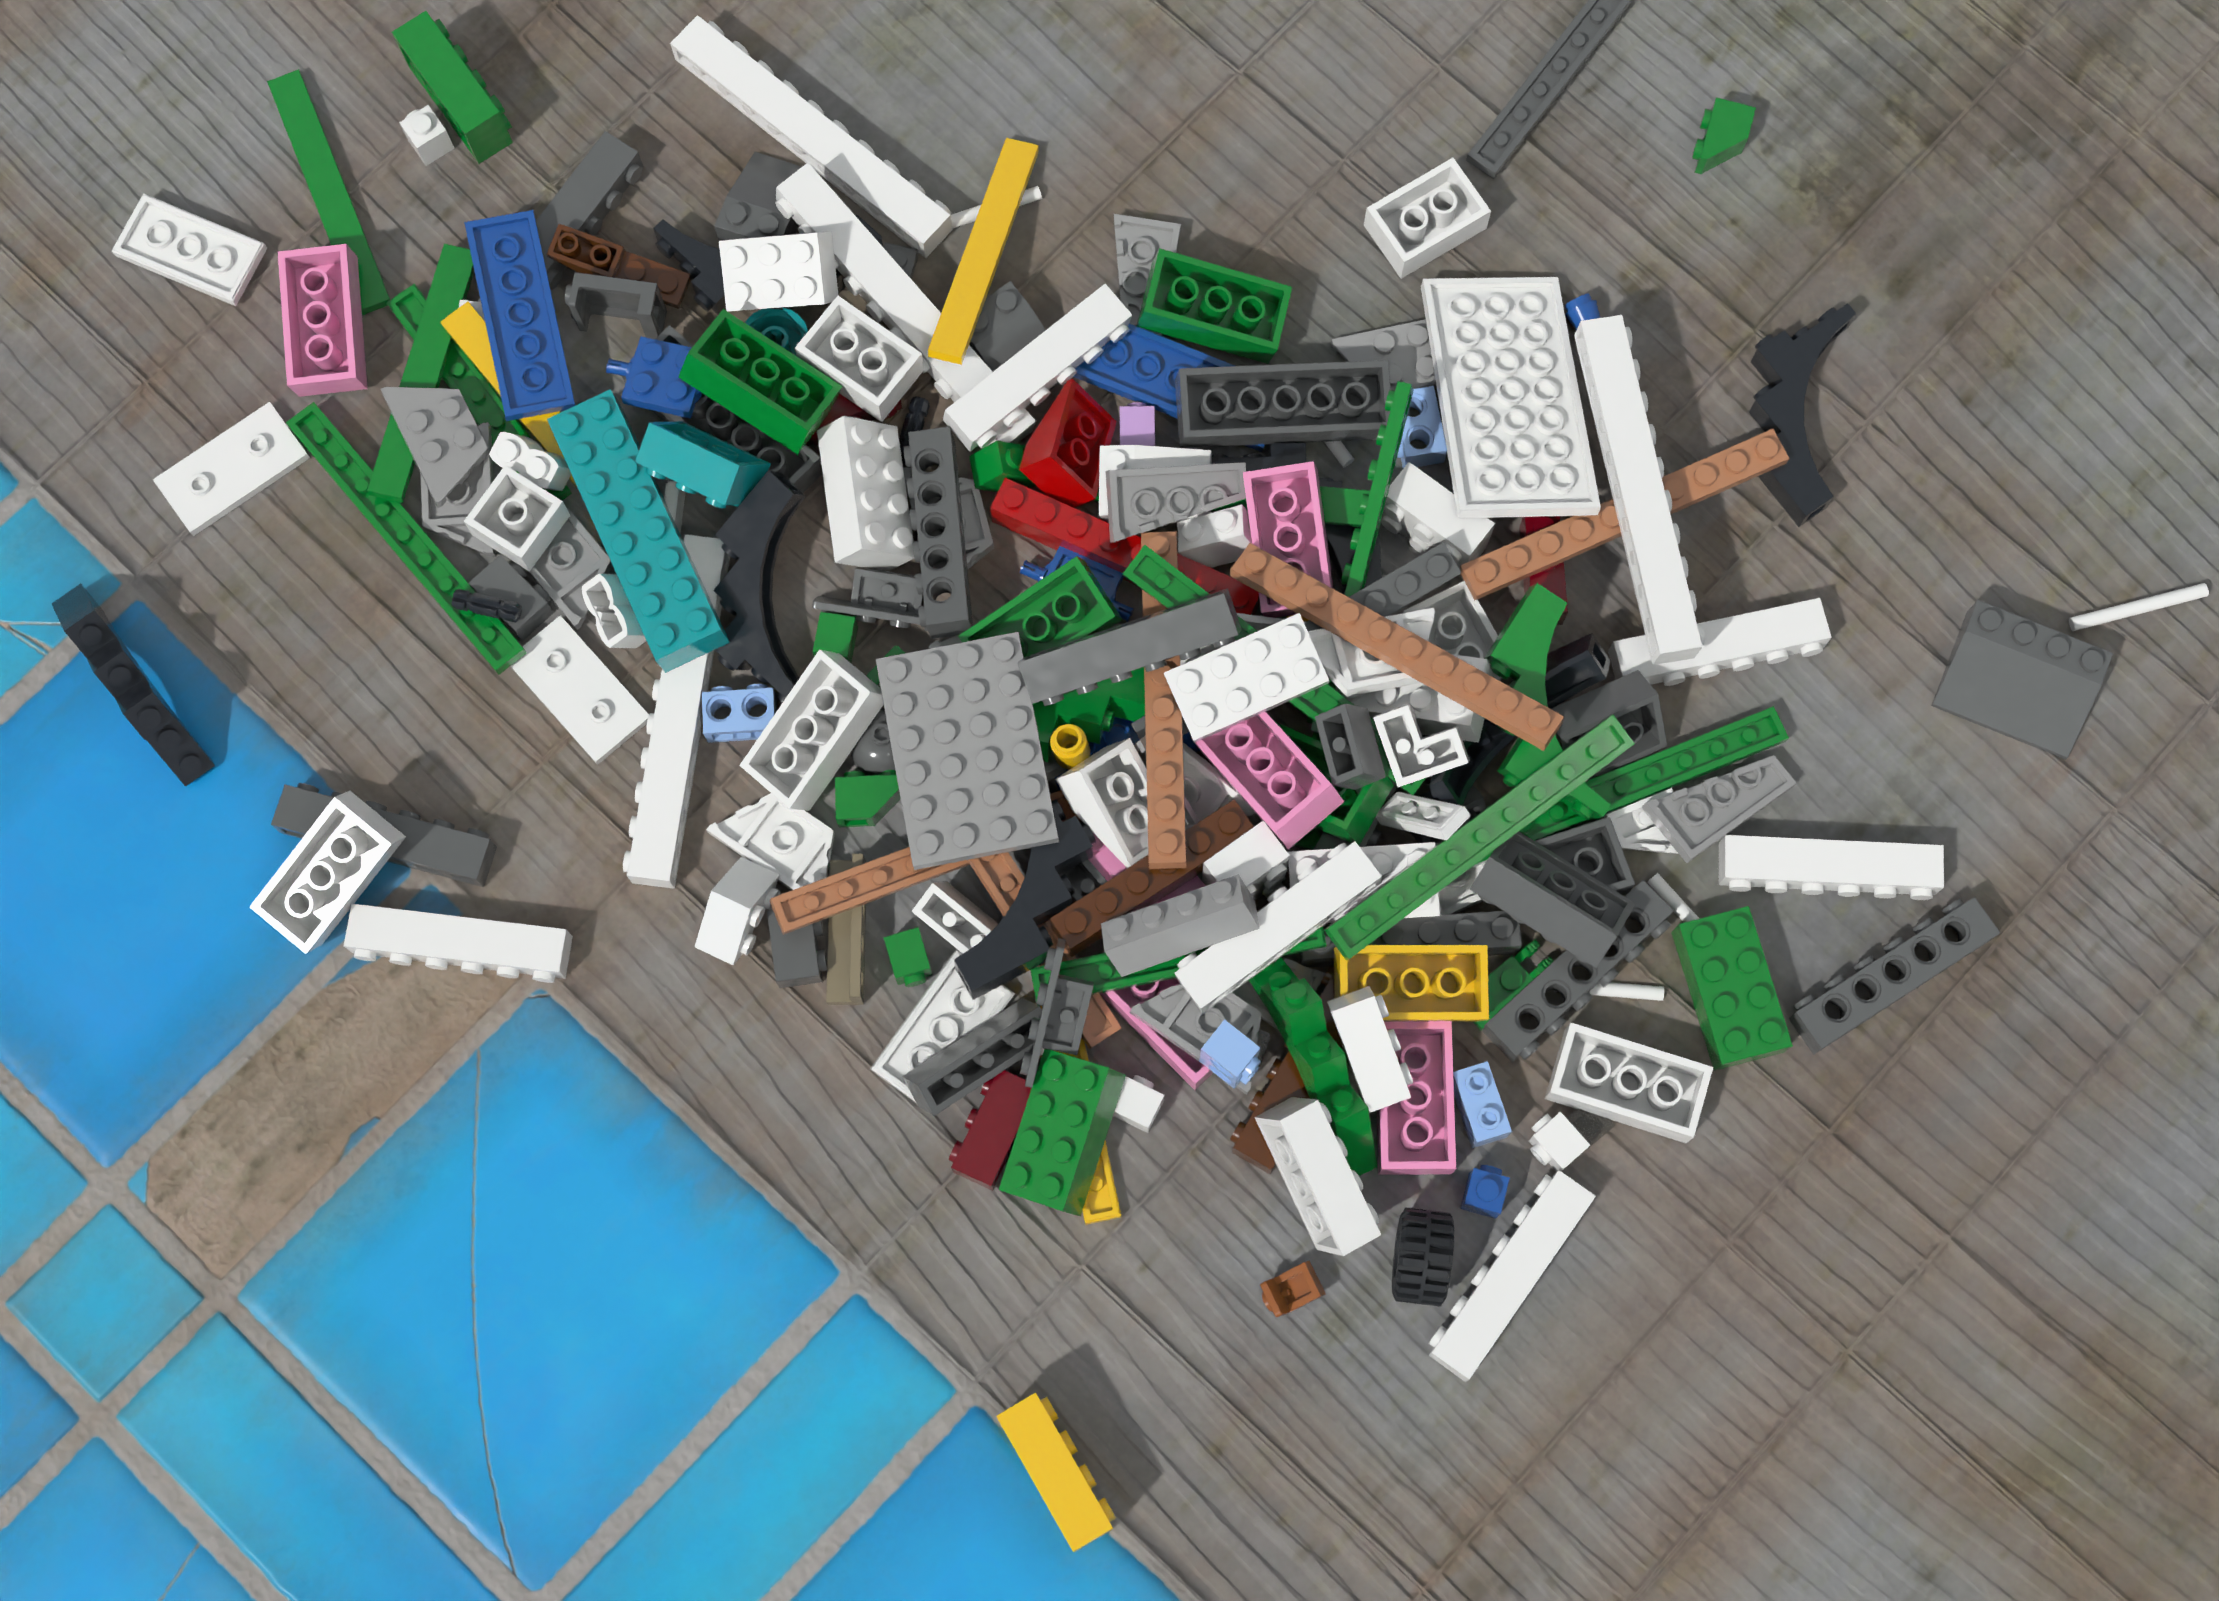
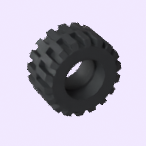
M1404 1208L1398 1222L1393 1258L1392 1294L1395 1301L1441 1307L1444 1303L1450 1284L1454 1250V1221L1451 1213Z

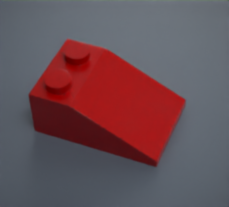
M1070 379L1066 382L1027 442L1019 470L1048 497L1073 508L1096 499L1099 488L1100 446H1110L1117 421L1074 379Z

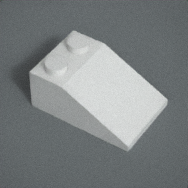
M1144 445L1100 446L1099 516L1109 523L1105 471L1212 464V451ZM1210 510V511H1207V512H1202V513H1199V514L1190 516V517H1188V518H1185V519H1182V520H1179V521H1176V522H1180V521H1184V520H1187V519H1192V518H1195V517H1198V516H1202V515H1205V514H1209V513H1211V510Z
M1130 738L1104 747L1056 778L1072 811L1089 826L1091 831L1126 868L1149 855L1147 769Z

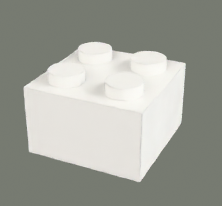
M505 465L466 517L464 523L474 537L530 572L568 520L570 514L563 501Z

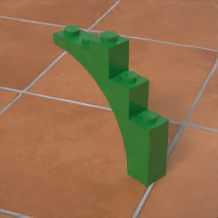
M1536 583L1529 587L1484 659H1487L1491 664L1490 668L1493 673L1503 679H1508V677L1513 679L1509 685L1510 687L1548 707L1545 689L1547 654L1554 629L1567 602ZM1498 726L1504 732L1514 736V734ZM1556 735L1544 751L1518 737L1497 772L1505 776L1503 782L1509 787L1514 788L1563 750ZM1586 782L1564 797L1565 800L1573 804L1571 810L1587 820H1590L1591 817L1594 819L1604 817L1611 806L1610 803L1591 789Z
M1144 667L1132 670V677L1117 683H1112L1110 678L1097 682V689L1078 695L1076 689L1063 693L1065 699L1051 705L1044 706L1043 701L1033 703L1043 761H1049L1052 752L1051 736L1062 725H1076L1084 731L1087 741L1100 744L1104 731H1111L1114 717L1133 722L1144 717Z
M1280 957L1251 978L1249 982L1259 995L1280 1031L1297 1066L1309 1098L1319 1100V1103L1321 1102L1327 1107L1332 1118V1122L1329 1124L1334 1135L1343 1141L1347 1149L1348 1155L1345 1158L1349 1167L1361 1176L1377 1168L1368 1106L1350 1085L1345 1053L1326 1028L1322 999L1306 979L1302 978L1299 980Z

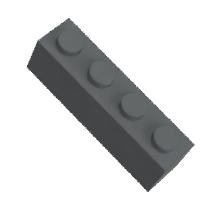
M1022 998L903 1075L902 1077L918 1107L935 1116L1021 1060L1024 1052L1031 1053L1035 1040L1028 1039L1032 1018L1040 1019V1006Z

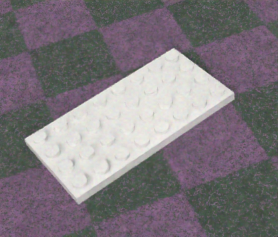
M1558 277L1423 279L1421 284L1422 299L1458 518L1598 515L1601 505Z

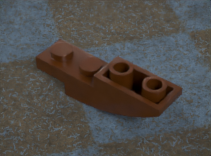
M560 223L546 254L547 257L578 273L657 283L664 304L677 309L681 306L691 280L690 274L627 252L621 245Z

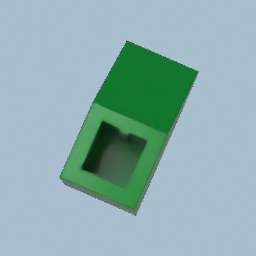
M1716 97L1712 109L1705 108L1700 124V129L1705 130L1704 138H1697L1692 159L1698 160L1694 173L1703 174L1742 153L1749 137L1756 107Z
M995 441L969 456L975 489L998 492L1005 478L1028 488L1037 487L1019 470L1026 446Z
M886 770L880 775L865 776L864 772L851 771L844 773V777H835L836 821L839 828L875 826L901 799L896 770Z

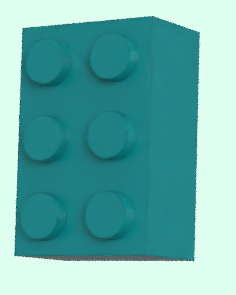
M683 421L649 422L635 461L647 467V474L659 479H666L667 477L677 482L675 486L678 489L691 494L698 492L706 496L705 501L719 508H726V505L738 507L767 473L771 463Z

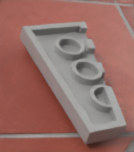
M1773 755L1735 769L1726 775L1710 778L1688 789L1683 788L1675 791L1669 796L1648 801L1642 806V809L1683 860L1689 863L1725 835L1732 832L1790 790L1796 784V781Z

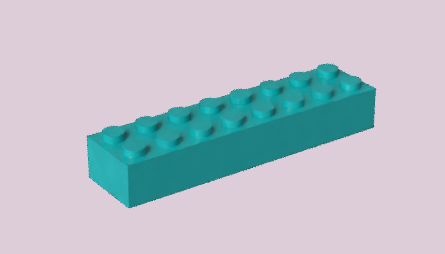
M609 389L548 418L547 421L655 661L663 671L667 673L730 643L655 478L646 473L647 467L635 462L640 445L620 402L612 390Z

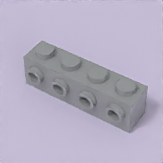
M1239 874L1101 923L1104 951L1121 977L1260 929L1255 900Z

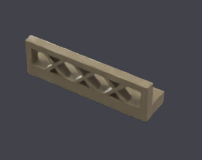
M852 854V860H830L829 876L867 863L864 855ZM866 904L828 918L826 997L828 1005H864Z

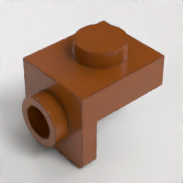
M1310 1260L1260 1284L1263 1290V1302L1276 1317L1289 1314L1326 1295Z

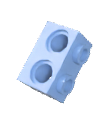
M1434 386L1414 389L1410 407L1417 409L1420 415L1416 417L1407 416L1397 458H1401L1403 468L1408 462L1415 467L1444 463L1447 448ZM1412 440H1421L1427 447L1416 449L1411 446L1410 442Z
M751 684L742 690H732L728 686H717L711 688V692H702L703 734L707 742L757 740L778 710L777 696L774 688H768L765 684ZM762 704L767 707L766 712L760 717L749 715L751 708L755 705ZM720 707L731 708L730 715L725 719L714 718V713Z
M1224 1019L1201 1048L1199 1062L1235 1089L1240 1081L1246 1085L1258 1071V1065L1261 1062L1258 1059L1260 1047Z
M1488 1061L1453 1072L1454 1097L1471 1147L1475 1148L1507 1138L1512 1130Z

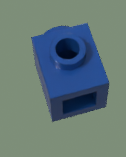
M1480 1165V1169L1473 1168L1468 1175L1460 1209L1496 1219L1501 1214L1510 1178L1502 1176V1170L1496 1167Z

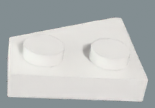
M1672 788L1604 815V818H1611L1622 849L1679 854L1642 809V806L1648 801L1671 795L1673 793Z

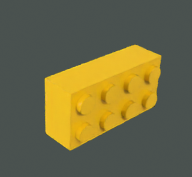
M1367 945L1348 960H1345L1337 947H1335V998L1370 986L1374 996L1382 995L1389 1016L1383 1018L1384 1022L1489 1020L1488 946Z
M1034 1393L996 1416L1074 1553L1113 1530L1110 1522L1116 1519L1105 1497L1097 1501L1091 1488L1096 1486L1097 1483L1086 1464L1078 1467L1072 1455L1078 1451L1067 1431L1064 1430L1059 1433L1053 1424L1059 1417L1047 1396L1040 1400L1038 1395Z

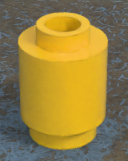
M1065 724L1053 732L1050 744L1056 762L1061 767L1070 770L1090 757V747L1086 735L1080 727L1073 724Z

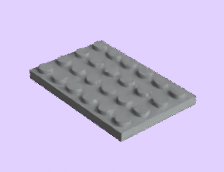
M1019 632L876 659L914 870L1059 842L1033 705L1018 666V662L1024 659Z

